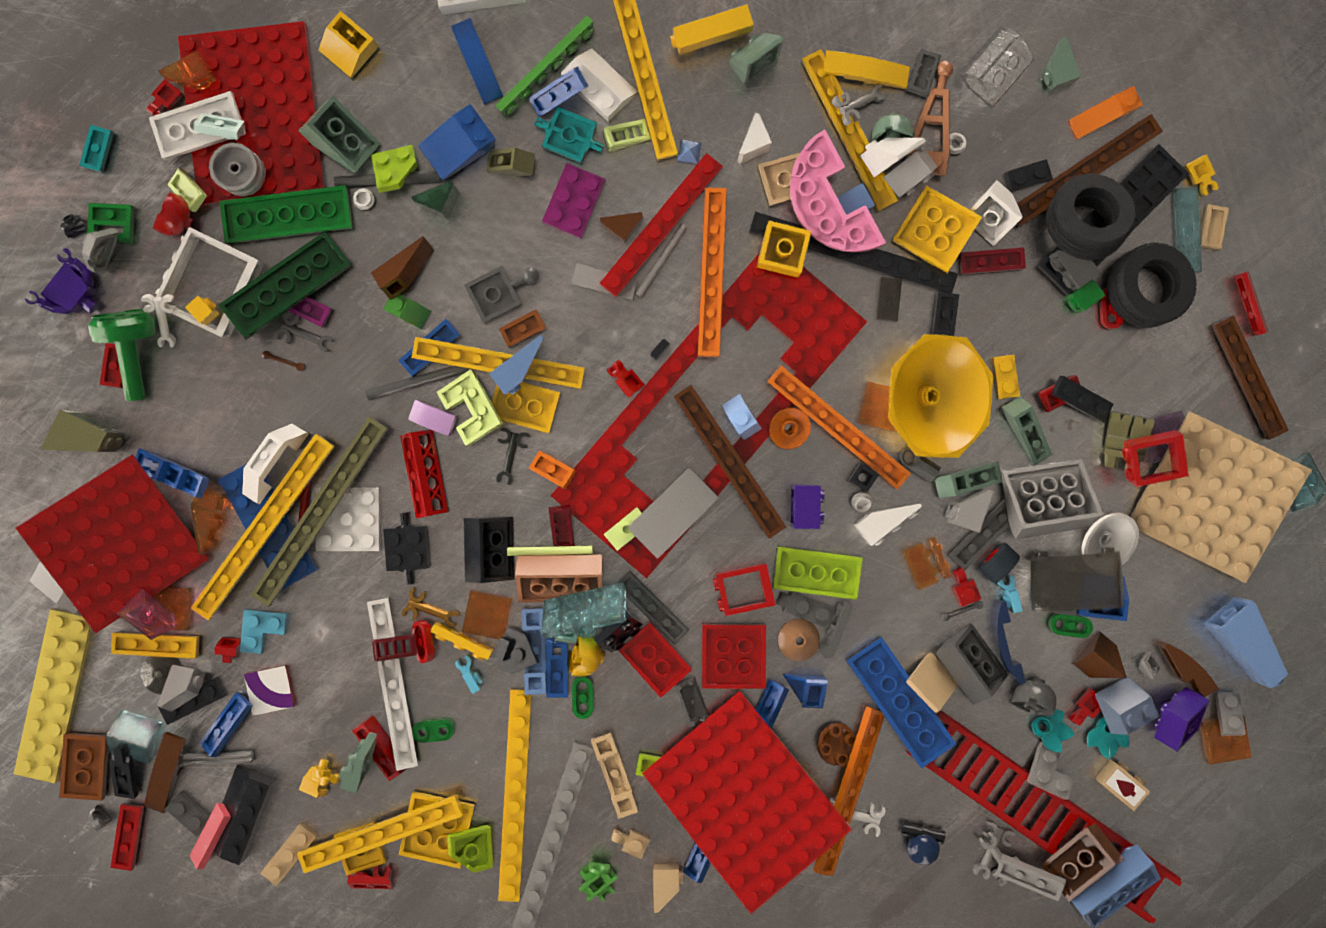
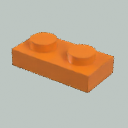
M540 450L529 466L531 471L565 490L576 473L573 468Z

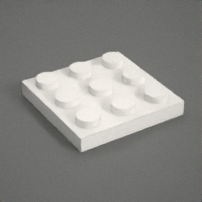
M381 487L348 488L315 538L316 551H381ZM315 488V497L321 488Z

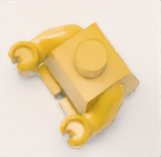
M321 759L319 765L312 766L303 777L299 790L316 798L327 796L329 782L333 784L339 783V775H332V770L327 769L329 761Z

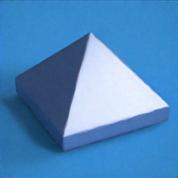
M680 140L677 161L698 164L701 143Z

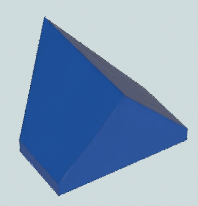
M782 674L801 702L802 708H823L828 680L824 675Z

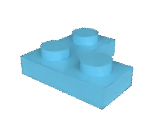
M245 609L243 612L240 652L262 654L264 651L265 633L286 634L288 613Z

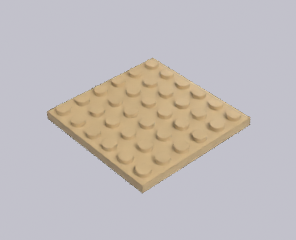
M1189 411L1178 430L1184 436L1189 476L1147 485L1130 517L1136 522L1140 532L1246 583L1312 469ZM1169 448L1154 474L1172 470Z

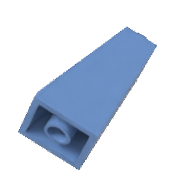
M1234 597L1203 624L1253 682L1271 689L1282 684L1288 673L1254 601Z

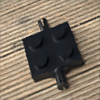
M409 512L400 513L401 526L383 529L386 571L404 572L405 585L414 584L413 571L430 568L427 526L409 525Z

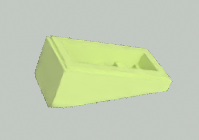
M645 119L608 126L603 130V137L608 152L651 140ZM638 126H639V128H640L641 135H642V136H640V137L638 136V133H637V130H636V127H638ZM628 129H631V132H632V135H633V138H631V139H630V135H629ZM620 132H623L625 140L621 139ZM612 134H614L616 142H614Z

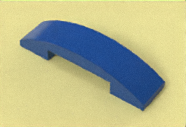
M468 18L452 25L451 28L484 105L504 97L471 19Z

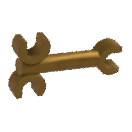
M413 587L409 591L410 599L407 607L402 610V616H406L407 611L411 610L413 611L412 620H416L419 615L418 610L445 620L449 627L456 626V623L451 622L450 616L459 617L460 613L458 611L446 612L422 603L420 601L425 599V591L421 593L419 598L414 595L416 588Z

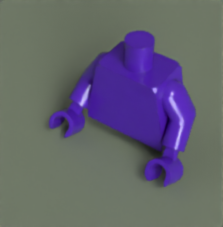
M63 248L68 257L62 258L57 254V259L64 264L40 293L43 297H38L37 292L30 290L28 292L34 294L36 299L30 301L25 298V301L31 305L38 303L39 307L53 313H80L83 308L89 313H93L99 304L92 299L97 289L93 286L94 280L91 271L80 260L72 258L69 249Z

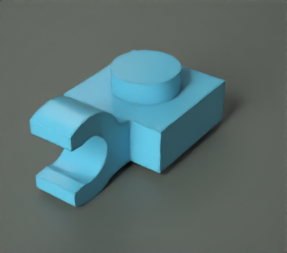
M1008 575V584H1004L1002 579L997 584L1005 589L1003 600L1006 601L1009 611L1013 613L1021 612L1023 610L1018 590L1015 588V578L1013 575Z
M467 654L464 656L467 660L466 665H462L459 660L455 661V665L463 674V679L472 694H474L483 687L481 684L483 680L477 671L474 672L473 668H471L472 658Z

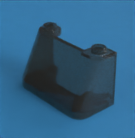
M1114 547L1101 548V552L1096 554L1052 556L1048 555L1047 551L1034 552V555L1030 556L1032 611L1120 608L1124 605L1125 594L1121 552L1115 551Z

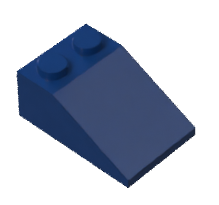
M469 104L446 120L423 140L418 147L442 181L495 148V137L472 105Z

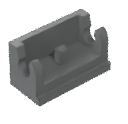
M696 677L678 682L675 688L689 727L695 726L699 721L705 722L709 714Z

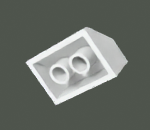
M592 48L575 57L561 72L563 76L573 68H579L588 87L577 94L608 123L638 93Z

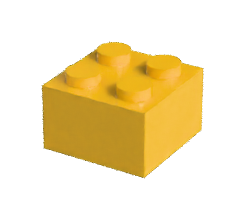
M769 221L765 229L757 268L799 277L802 272L811 231Z

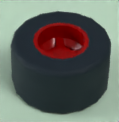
M1002 543L982 561L979 570L992 583H996L1003 579L1017 565L1020 555L1007 543Z

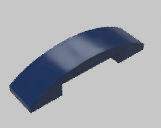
M999 599L996 600L992 616L994 645L1006 671L1016 682L1023 685L1026 681L1022 665L1016 660H1011L1003 624L1011 622L1006 601Z

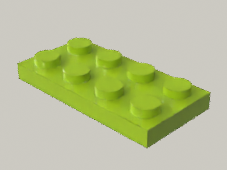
M778 546L772 588L857 600L863 558Z

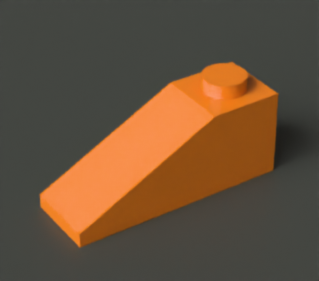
M1132 86L1073 117L1068 122L1078 140L1136 111L1143 103L1135 87Z

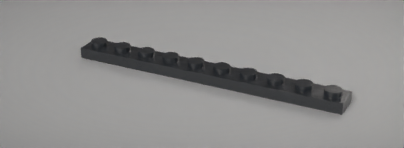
M755 211L749 233L764 238L765 229L769 221L804 229V227ZM811 235L807 247L809 252L939 292L952 293L958 273L952 271L946 273L936 266L877 248L863 252L836 250L820 243Z

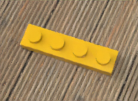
M113 632L111 654L196 659L199 656L200 636Z

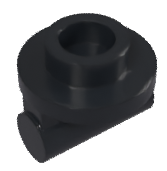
M69 214L61 220L63 223L60 227L67 238H71L88 228L79 215Z

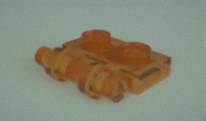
M936 537L928 539L930 545L928 549H925L921 542L902 550L918 590L938 583L937 573L941 572L943 579L951 577L949 563L945 561L941 552L943 550L942 546L938 544ZM931 555H934L938 564L934 567L929 559Z

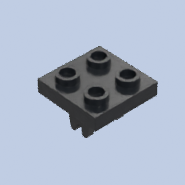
M603 609L605 616L597 615L603 631L594 638V641L600 647L612 653L619 650L624 645L626 639L636 635L643 624L637 617L626 610L617 617L607 609Z

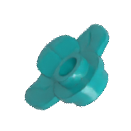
M1056 709L1054 715L1040 716L1034 719L1032 731L1042 739L1043 745L1053 752H1062L1061 742L1074 736V732L1068 725L1062 722L1064 712ZM1039 724L1045 726V731L1039 729Z
M1102 717L1098 720L1096 727L1088 732L1086 741L1088 747L1098 746L1101 754L1109 760L1115 756L1118 747L1128 748L1130 740L1128 735L1111 734L1110 730L1106 731L1105 726L1107 723L1105 718Z

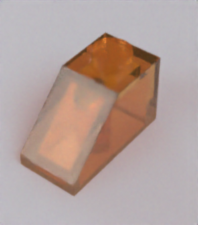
M197 51L159 70L160 75L168 81L195 90L205 89L210 86L211 82L215 81L205 58Z

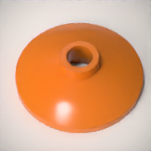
M785 408L779 411L771 420L769 427L772 441L783 449H795L801 446L808 439L811 431L808 416L797 408ZM790 423L791 427L785 430V426Z

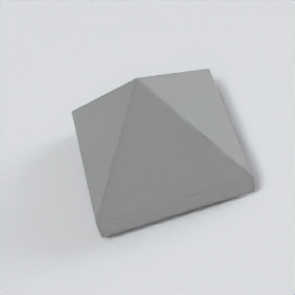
M1146 651L1140 661L1138 670L1150 679H1153L1160 667L1152 653Z

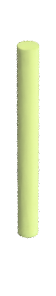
M593 546L507 548L508 556L593 554Z

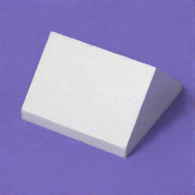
M755 113L739 152L737 161L739 164L769 152L772 142L758 113Z

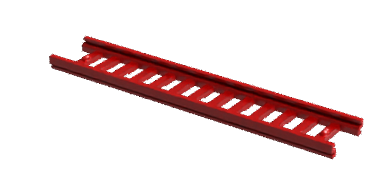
M942 710L935 713L940 720L948 724L946 730L951 737L958 731L965 736V739L944 769L934 764L936 759L925 767L1051 855L1055 854L1058 851L1056 847L1078 816L1087 822L1081 831L1088 826L1097 824L1111 843L1115 841L1122 846L1118 851L1121 855L1124 849L1134 846L1069 799L1064 800L1034 786L1013 818L1004 813L1014 795L1021 788L1025 780L1028 779L1030 772ZM975 743L983 750L962 780L959 781L952 776V773ZM907 750L906 753L912 757L910 752ZM992 755L1000 763L977 794L969 786ZM1010 768L1018 774L994 806L986 799L1007 769ZM1045 792L1052 799L1029 830L1021 823L1042 793ZM1062 804L1069 809V812L1048 842L1039 837V834ZM1146 854L1155 865L1161 879L1141 893L1134 903L1130 901L1125 907L1148 923L1154 924L1156 919L1144 911L1143 908L1165 877L1179 887L1182 881L1179 876Z

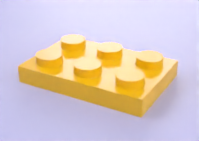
M521 382L519 385L522 388L511 395L509 392L504 394L496 384L492 404L501 420L550 434L561 395L560 392Z

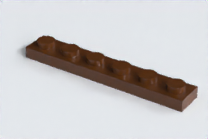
M1234 315L1211 325L1265 439L1270 440L1289 431Z

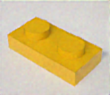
M1014 354L991 358L997 400L1019 397L1020 391Z

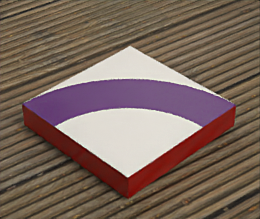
M287 665L244 674L249 702L253 705L251 708L252 716L296 706Z

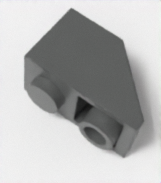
M1060 250L1049 256L1052 267L1062 274L1064 284L1068 288H1072L1073 291L1079 289L1101 273L1092 260L1076 258Z

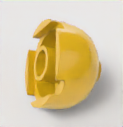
M578 633L573 651L569 650L568 667L569 672H572V676L591 675L598 669L600 664H603L605 653L601 651V647L594 641L593 636Z

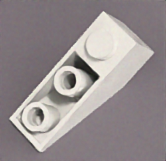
M914 503L870 511L854 523L853 526L868 545L872 546L875 544L877 546L886 539L885 535L890 531L894 533L903 526L901 522L907 518L909 520L914 518L919 513L918 509L922 505Z

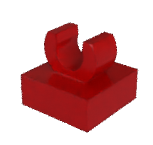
M221 637L214 647L215 655H222L223 663H232V658H235L240 651L241 639Z

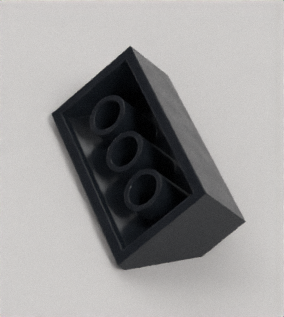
M239 764L236 765L222 802L231 818L213 851L219 858L240 865L247 858L277 779Z

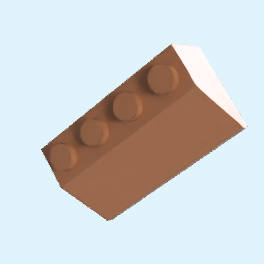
M602 555L517 556L515 577L519 603L603 602Z

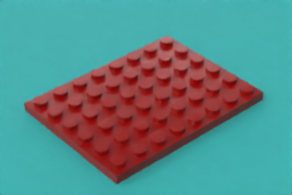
M300 21L178 36L186 105L231 91L241 119L245 123L246 134L240 136L238 140H226L192 152L195 182L207 195L201 206L220 204L219 201L326 188L322 152L314 147L298 131L316 112L306 23ZM229 143L241 144L257 154L263 161L266 176L262 187L257 192L245 197L235 196L218 186L212 179L209 170L210 159L213 153L222 145Z
M741 691L736 693L711 714L705 722L698 725L642 773L750 914L852 830L851 826Z

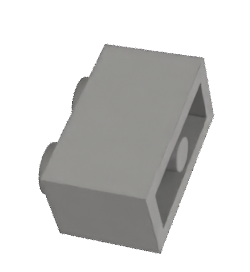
M921 146L883 178L898 197L905 193L909 196L918 188L916 186L917 183L921 180L925 183L934 176L933 171L938 166Z

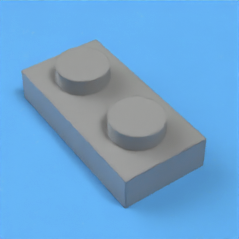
M1216 692L1215 699L1221 736L1245 735L1239 692Z

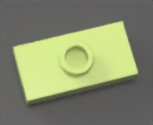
M181 168L177 169L167 184L174 193L185 199L189 210L197 212L207 197L206 193Z
M637 507L604 534L617 551L635 537L627 527L642 514Z

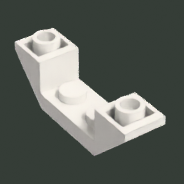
M293 424L268 433L244 467L242 494L260 505L271 489V486L263 480L287 446L297 451L308 436V433Z

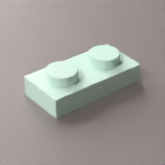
M201 113L194 123L195 132L225 137L226 139L238 140L245 129V123L242 120Z

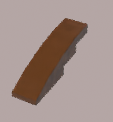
M170 732L164 733L151 772L144 803L145 807L163 814L166 812L165 808L168 806L179 776L177 772L183 759L181 755L187 741L186 738Z

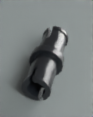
M904 821L901 826V835L914 838L919 835H930L938 843L944 844L946 831L928 828L924 824L919 826Z

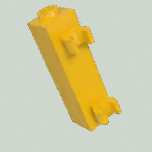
M748 4L673 27V35L670 36L673 49L677 48L680 55L753 32L754 24Z

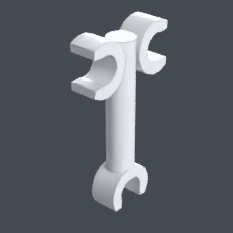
M145 294L141 301L149 302L150 305H146L143 311L150 313L154 309L156 310L161 333L157 341L158 346L163 347L165 344L164 340H167L170 343V347H174L176 338L169 332L165 312L172 313L175 311L176 306L167 304V302L173 301L174 296L165 295L162 299V297Z
M870 803L868 807L870 814L854 811L852 819L867 822L863 827L864 833L868 834V830L874 827V835L878 837L881 832L878 825L881 818L885 815V807L881 806L880 811L875 813L873 812L874 804Z

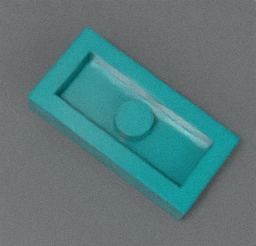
M90 125L79 166L103 173L114 132Z

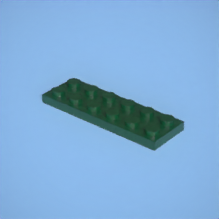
M324 231L218 304V306L243 338L247 340L350 268L351 263Z

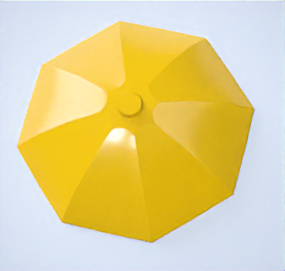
M924 334L891 369L888 419L916 456L959 458L990 425L993 374L967 337Z

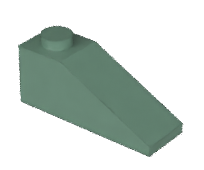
M1018 397L1002 407L1011 429L1034 466L1053 455L1032 405L1023 398Z
M993 462L938 476L935 478L939 498H944L1002 483V475L999 462Z

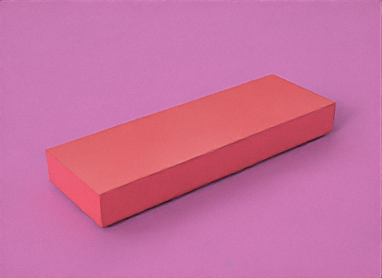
M222 803L216 804L190 854L196 869L203 870L231 818L225 805Z

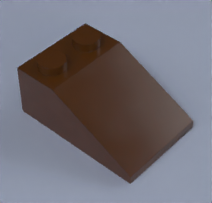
M1093 824L1076 835L1042 863L1041 866L1046 872L1066 879L1062 893L1070 902L1111 872L1125 859L1097 824Z

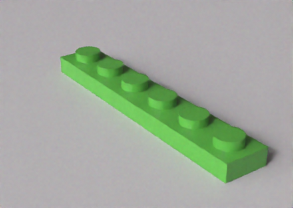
M586 16L496 104L497 110L503 116L507 113L512 114L517 109V104L522 99H527L532 94V89L537 84L541 85L548 78L547 74L552 69L556 70L563 63L562 59L567 54H573L577 50L578 44L583 39L587 40L593 34V21Z

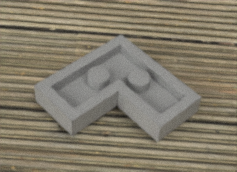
M1039 742L1027 782L1064 800L1069 799L1074 779L1056 771L1061 752H1053L1047 749L1043 742Z

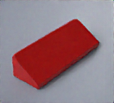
M1249 271L1235 275L1234 279L1252 334L1256 336L1267 333L1268 328Z
M374 716L369 717L352 730L360 742L362 739H366L369 732L378 734L372 759L388 781H391L406 770L396 771L391 738Z

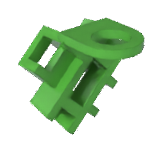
M592 861L579 872L585 880L580 885L579 891L585 892L588 896L586 899L588 902L595 896H598L603 902L606 895L610 892L612 894L615 893V887L611 883L618 879V876L611 869L610 864L594 863Z

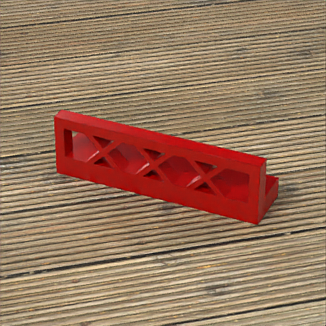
M433 430L400 435L416 518L447 513L448 507ZM419 436H427L428 444L426 448L420 445ZM426 455L432 461L430 469L424 465L423 460ZM430 476L433 479H435L436 486L434 489H431L428 486V479L430 478ZM434 497L439 500L440 510L433 511L432 500Z

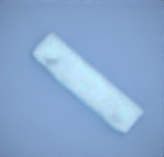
M1198 187L1174 189L1177 249L1188 258L1194 268V272L1200 273L1202 272Z

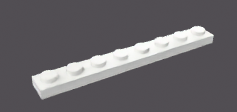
M389 599L368 601L367 606L373 639L395 637ZM388 642L389 654H393L392 642ZM381 643L379 644L380 656L385 655L384 644ZM399 658L377 661L396 771L416 767L418 763Z

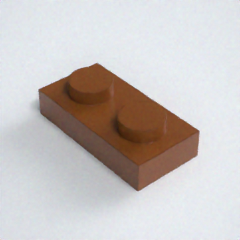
M537 309L499 328V331L508 348H511L547 328Z

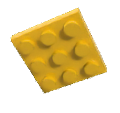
M926 185L892 241L948 273L982 217Z
M413 791L408 812L442 800L444 797ZM459 801L464 814L462 817L402 838L398 855L461 869L462 864L449 856L447 834L470 829L475 804Z

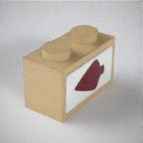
M1110 759L1094 779L1126 806L1135 811L1150 793L1144 787L1146 782L1137 775L1132 777L1128 773L1130 769L1122 762L1115 763Z

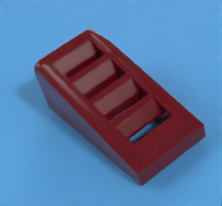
M415 634L372 640L374 662L417 655ZM407 639L410 642L411 652H406L405 640ZM396 641H401L402 653H398ZM388 642H392L393 654H389ZM381 643L384 644L385 655L380 656L379 644Z

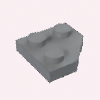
M110 228L88 233L84 238L82 250L87 269L94 273L107 269L120 233L119 231Z

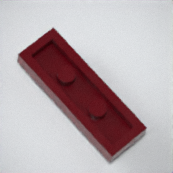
M1024 247L961 252L959 254L960 275L1026 269Z

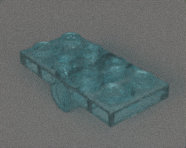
M622 582L544 600L542 636L544 639L575 633L581 638H590L596 634L597 627L625 622L626 586Z

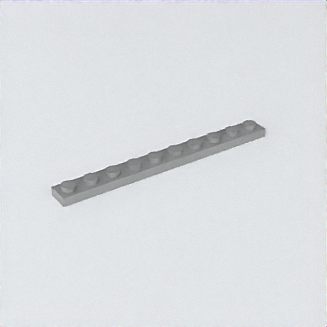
M574 741L512 928L535 927L594 751L592 746Z

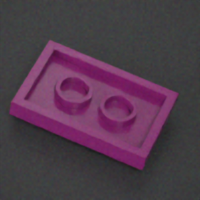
M566 163L542 223L582 239L606 179Z

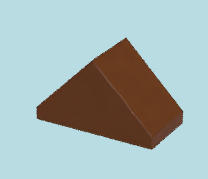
M642 212L600 217L601 226L624 243L627 242L643 221Z

